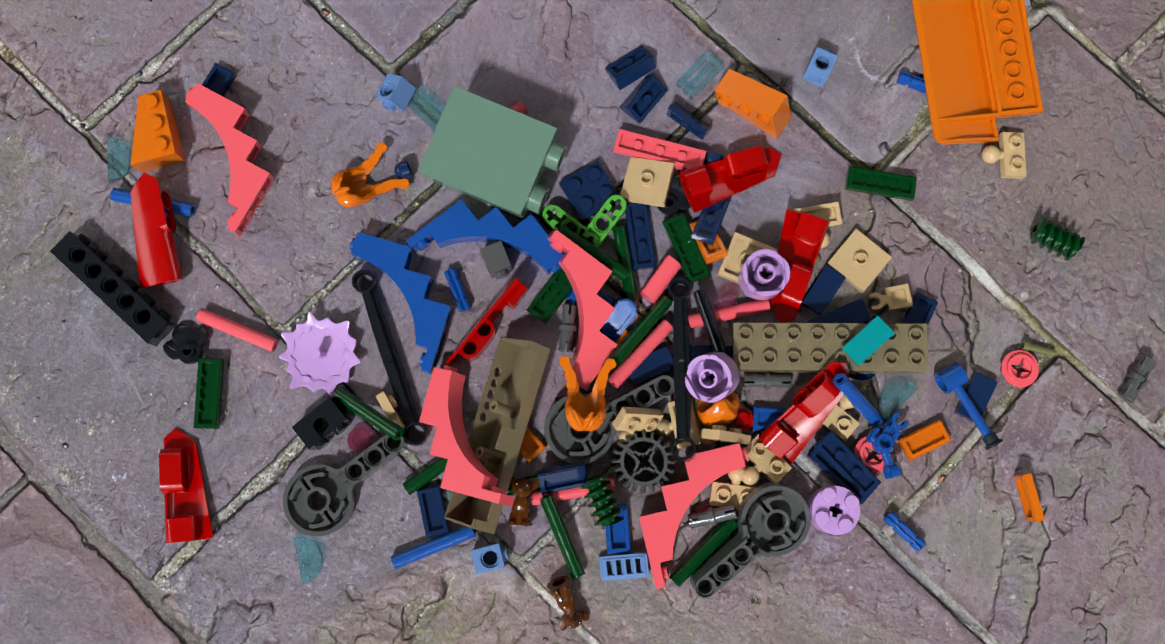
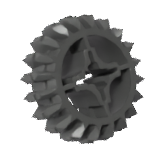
M644 429L641 432V437H638V433L634 432L633 436L635 439L632 441L630 437L625 436L628 444L618 441L617 445L622 450L614 449L613 453L619 455V459L611 460L612 463H619V467L613 469V472L621 471L622 475L617 477V480L621 481L623 478L627 480L623 487L627 488L632 483L631 491L636 492L637 486H641V494H645V486H649L651 493L655 492L653 484H656L661 489L663 486L660 482L661 479L669 482L670 479L665 473L673 474L674 470L668 468V464L676 463L675 460H668V456L673 455L672 451L666 452L665 448L670 446V443L667 442L662 446L660 444L664 438L662 435L655 440V431H651L650 436L646 437ZM637 442L652 444L645 453H639L630 447ZM657 449L660 451L663 461L661 470L652 461V457ZM651 452L647 462L652 468L643 466V468H639L636 472L640 463L636 456L641 455L643 458L644 455H648ZM625 453L630 455L635 462V466L630 474L627 473L624 467ZM643 470H648L656 475L654 479L646 482L635 480Z

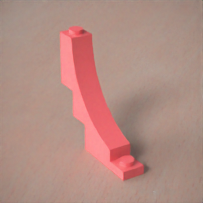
M196 83L188 91L185 103L214 126L224 143L231 174L228 203L237 209L236 213L233 212L230 215L227 229L241 237L275 178L269 172L253 164L262 146L257 140L241 132L250 117L246 109Z
M554 230L547 237V240L551 242L550 246L559 253L565 252L558 263L571 283L579 313L578 339L570 365L576 374L579 388L586 391L605 361L618 345L600 332V329L615 308L599 297L597 293L612 271L558 230Z
M444 365L443 369L434 367L419 422L437 427L430 455L448 459L440 488L497 504L513 506L515 497L506 495V489L496 487L498 478L490 473L479 459L476 458L466 436L462 416V394L466 376L457 373L458 369L447 365Z
M740 443L696 453L691 461L685 462L689 480L661 487L667 510L639 517L656 589L666 587V581L669 580L667 567L662 566L661 562L673 559L676 534L680 522L692 501L704 488L719 477L746 467L745 462L749 461L746 448H741Z

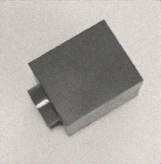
M502 241L480 249L491 279L495 277L496 279H501L509 275L512 267Z

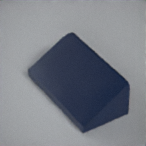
M641 45L605 67V70L617 88L622 90L654 70L656 64L653 55Z
M646 75L621 104L620 109L636 122L641 123L668 90L655 75Z
M675 102L669 105L667 116L699 139L703 140L711 130L710 125L679 103Z

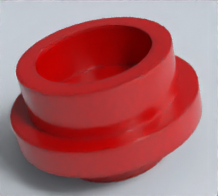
M738 408L737 416L730 424L733 428L742 429V432L747 431L753 425V415L745 408Z

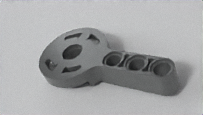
M659 375L610 401H606V416L603 424L595 431H588L582 438L573 436L571 432V427L565 415V403L568 395L562 397L552 405L545 418L544 434L548 446L555 455L569 463L584 461L587 464L596 461L608 451L616 434V430L612 425L618 415L616 404L623 400L627 403V407L647 408L674 392V380L670 376ZM665 379L668 382V389L662 393L658 390V382ZM640 390H645L648 394V399L644 403H640L637 400V393ZM581 393L584 397H587L589 395Z
M386 434L340 469L331 465L316 464L299 470L289 480L283 494V509L289 523L299 532L309 536H325L343 528L354 513L358 485L405 451L408 443L405 441L404 434L400 438L401 444L397 449H393L390 446L392 438ZM378 450L381 453V460L375 464L371 460V455L374 451ZM358 464L362 468V474L360 477L355 478L352 474V469ZM316 491H322L327 497L326 505L320 510L315 509L311 504V496Z
M767 483L753 489L740 505L737 535L690 576V584L696 594L701 598L711 597L759 555L770 558V556H781L795 550L804 541L810 528V511L804 498L791 487L780 483ZM781 513L783 516L781 524L776 528H769L767 522L770 515ZM744 548L740 556H735L738 549ZM726 564L723 571L716 572L719 565ZM702 580H708L704 587H698Z

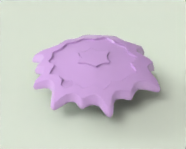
M308 312L307 321L303 324L298 323L295 331L281 333V336L287 343V350L280 354L279 358L289 363L286 371L293 377L289 385L291 389L302 386L309 388L312 392L325 389L330 396H333L335 388L339 383L349 382L351 367L361 363V360L354 353L357 340L349 334V320L336 324L329 318L318 320L312 312Z

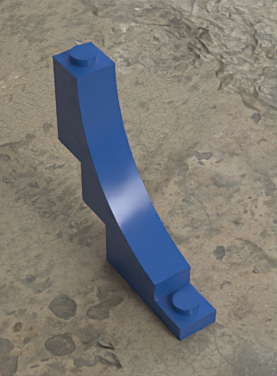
M462 199L406 240L414 252L425 250L433 239L440 248L462 242L481 241L496 243L502 241L504 246L517 250L532 259L547 275L551 272L554 274L561 269L558 262L563 256L562 252L559 253L550 246L551 242L547 240L548 234L532 214L513 228L497 207L477 220Z
M358 232L356 238H353L350 244L351 255L380 269L400 288L410 307L414 320L416 345L427 349V352H423L421 355L419 366H422V372L432 375L453 312L452 307L428 300L434 280L431 276L409 270L414 254L410 246Z

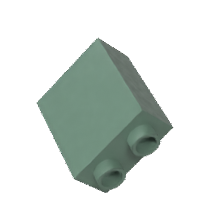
M453 86L418 173L430 181L490 206L497 207L519 218L526 219L529 211L537 214L541 212L549 193V188L542 186L541 182L547 168L558 171L564 159L567 145L559 143L560 134L556 127Z

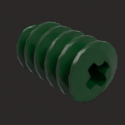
M1044 216L1039 217L1030 230V235L1033 236L1032 244H1035L1038 240L1041 241L1040 248H1044L1048 244L1049 253L1056 248L1057 257L1066 253L1065 261L1070 260L1081 250L1086 239L1085 237L1080 238V235L1077 233H1071V230L1068 228L1063 229V226L1060 224L1055 225L1052 220L1046 221Z
M608 473L593 476L587 479L586 483L581 486V489H589L584 498H592L593 500L587 505L588 508H596L591 513V517H599L594 523L595 526H610L624 519L623 516H617L621 513L619 507H614L618 503L617 499L610 498L615 493L613 489H607L611 485L610 480H604Z

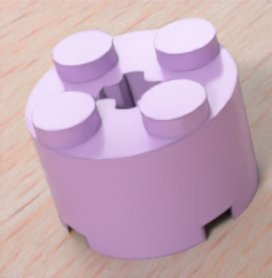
M762 249L755 251L740 267L738 274L740 287L746 296L753 299H771L787 285L790 278V268L788 262L774 250ZM761 271H763L764 275H768L766 279L760 276Z
M710 352L696 357L689 363L685 376L686 387L690 394L698 400L710 403L729 396L740 382L736 363L724 352ZM712 374L715 376L713 380L710 379Z
M824 486L814 491L808 498L807 505L810 511L811 523L817 530L828 534L841 535L849 533L856 526L860 517L859 499L848 489L840 486ZM830 506H834L837 509L836 513L829 511Z

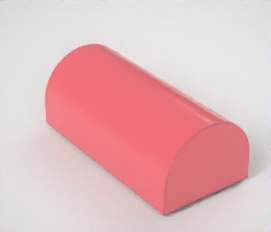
M670 255L665 257L643 286L639 295L655 304L681 268L680 263Z

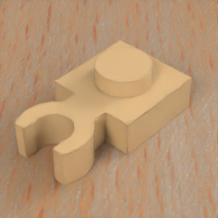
M908 284L885 288V295L880 293L869 295V300L877 299L880 302L879 305L872 306L871 310L873 312L882 310L884 306H888L889 312L913 308Z
M384 391L376 395L386 416L402 428H405L395 409L398 407V404L393 395L388 396Z

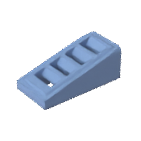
M646 551L599 557L601 581L649 577ZM640 558L641 571L636 572L635 559ZM626 559H630V573H627L626 570ZM616 560L621 561V574H617ZM606 561H611L612 575L607 573Z

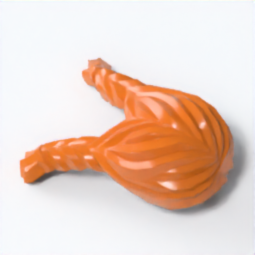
M379 142L376 145L374 153L362 165L341 170L333 176L331 192L339 204L344 207L354 208L366 204L375 196L387 193L395 188H408L410 184L408 179L405 178L399 180L390 179L375 185L365 184L366 176L378 164L382 154L387 151V145L384 142Z
M561 356L559 364L565 371L566 387L568 389L565 403L567 422L570 427L577 431H595L600 428L605 420L607 408L604 398L608 374L610 370L616 367V362L611 358L605 361L604 366H602L598 373L592 392L587 397H584L579 392L578 380L570 365L569 357Z

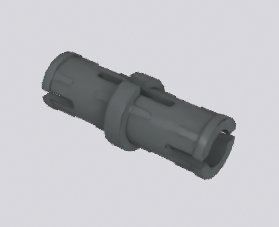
M563 305L562 324L559 325L561 334L558 351L564 352L565 344L567 343L566 352H573L574 332H577V327L575 326L577 306L571 305L569 314V305Z
M1141 356L1136 368L1128 374V381L1119 393V397L1127 402L1134 403L1139 391L1148 383L1147 378L1157 362L1150 357Z
M770 371L764 373H743L744 388L764 387L765 390H770V387L791 388L792 385L790 383L792 382L791 373H770Z
M735 504L715 509L708 507L706 511L688 514V520L692 521L689 522L690 528L694 529L709 524L715 526L717 522L738 519V515L735 513Z

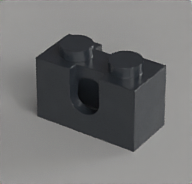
M329 397L292 426V429L308 449L321 450L330 442L328 438L334 433L339 435L348 428L347 424L351 419L337 401ZM325 419L329 426L325 432H321L319 424Z

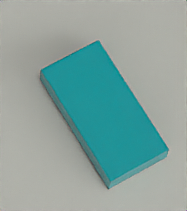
M877 316L852 338L842 350L859 366L895 332Z

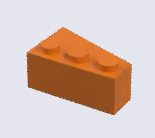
M729 69L715 89L717 101L721 106L731 109L776 139L791 119L788 95L734 70Z
M162 90L138 95L130 165L143 173L185 162L171 99Z

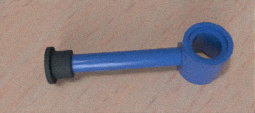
M954 362L934 374L937 385L944 393L948 394L954 390L981 432L982 440L986 445L985 449L988 450L1001 443L1003 439H999L996 433L990 430L962 385L969 381L963 367L959 363Z

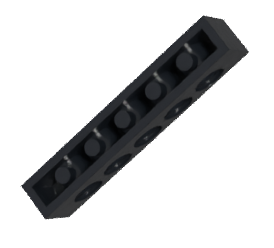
M69 231L50 252L147 344L157 346L176 327L170 321L172 316L163 309L158 310L154 306L156 301L146 293L142 295L138 291L140 286L130 278L127 280L122 276L124 271L114 263L109 264L106 261L108 256L100 249L92 248L90 246L92 241L82 233L77 235ZM85 253V258L80 261L81 255ZM101 268V274L96 277L97 270ZM118 283L117 289L112 292L113 285ZM134 298L133 305L128 307L129 300ZM150 312V319L145 323L144 317Z

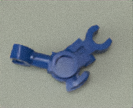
M898 412L890 415L888 419L889 424L885 423L881 431L879 427L870 430L866 438V442L872 443V447L878 455H882L885 465L883 472L886 479L901 476L900 468L894 463L891 452L893 451L894 443L901 435L899 430L907 428L909 422L906 420L899 425L896 421V418L899 416Z

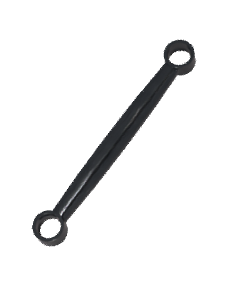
M368 270L357 271L352 277V285L358 293L362 294L386 373L406 423L404 429L405 441L413 446L423 445L428 440L429 431L424 424L419 423L395 344L375 294L377 280ZM362 275H368L372 278V285L366 290H360L357 286V280ZM415 425L422 427L425 431V436L421 442H412L408 438L409 430Z
M676 277L668 285L669 297L674 301L673 373L677 438L672 443V453L677 461L685 463L691 461L696 455V445L690 438L691 394L685 383V376L690 363L687 301L691 297L692 291L691 284L686 278ZM676 284H684L688 288V292L681 297L673 295L671 290ZM684 441L689 442L693 447L692 454L685 458L678 456L675 451L677 444Z

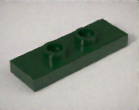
M849 166L845 190L913 201L917 177Z
M684 213L662 221L683 273L690 284L710 277L711 274L697 242L691 238L693 233Z
M562 268L554 273L526 309L528 313L545 325L573 290Z
M198 358L193 428L220 429L224 359Z

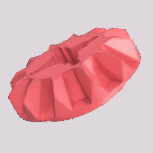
M1012 351L1006 354L1000 363L1002 365L1000 373L1003 374L1005 381L1012 384L1013 387L1029 386L1038 377V362L1027 351ZM1020 362V367L1027 372H1021L1017 376V370L1011 366H1016Z
M867 436L857 442L853 449L854 454L872 473L882 472L885 466L882 455H878L876 452L875 456L878 460L869 459L866 461L869 455L866 449H874L872 443L866 442Z

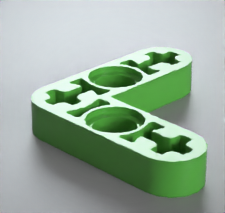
M610 196L587 227L556 205L547 206L543 210L542 217L549 226L558 230L557 226L560 222L555 219L550 221V215L548 214L549 211L554 212L557 210L556 215L559 218L564 219V216L567 217L561 226H566L570 222L577 225L576 233L581 235L582 229H584L586 232L582 235L589 239L593 237L594 246L599 248L626 212L627 202L622 196ZM613 200L615 202L621 200L620 205L622 209L620 211L616 209L612 215L616 216L614 220L609 215L603 213L605 210L608 212L612 210L611 202ZM602 217L607 218L609 221V227L604 231L597 228V221Z

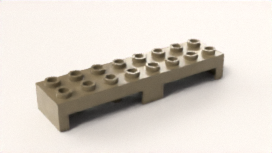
M733 323V360L739 372L764 373L766 371H770V373H819L831 361H843L848 364L849 374H925L928 372L927 324L886 323L895 334L861 365L857 366L842 348L869 323Z
M500 337L468 441L476 458L479 459L490 473L498 478L496 487L506 489L507 494L538 388L541 384L545 365L548 361L550 348L531 340ZM498 367L500 373L498 376H495L494 370ZM493 379H495L496 385L494 387L491 386V381ZM492 390L493 396L489 399L487 392ZM485 402L489 403V407L487 409L484 408ZM485 412L486 418L484 421H481L480 415ZM452 491L445 519L472 529L495 534L503 505Z

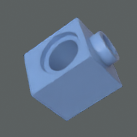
M817 47L802 79L823 87L838 56L834 55L829 49ZM816 63H822L825 68H819Z
M387 73L375 97L382 102L381 105L385 109L392 112L394 110L404 112L416 88L402 76Z
M501 542L471 550L476 575L506 566L505 561L509 560L506 546L502 547ZM487 551H493L497 554L496 563L489 564L486 562L485 554Z

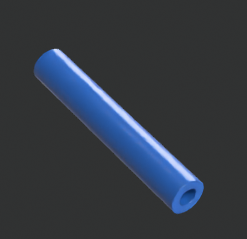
M112 189L110 194L112 201L132 205L129 190ZM171 199L175 214L194 216L196 211L194 203Z
M837 374L833 379V384L871 426L875 428L880 427L884 422L881 414L845 374Z
M463 526L392 555V564L395 569L406 566L476 537L475 530Z

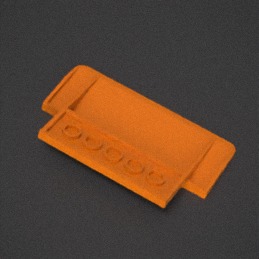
M911 0L932 133L938 143L943 145L996 143L999 141L996 119L1037 115L1043 112L1024 0Z

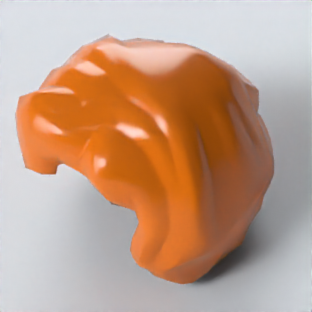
M733 392L729 396L713 403L699 400L697 404L699 419L704 425L710 427L712 425L726 426L730 424L738 413L740 405L738 394Z

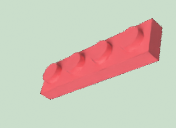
M622 129L618 130L613 153L628 157L674 163L675 169L683 171L703 165L706 155L704 150Z

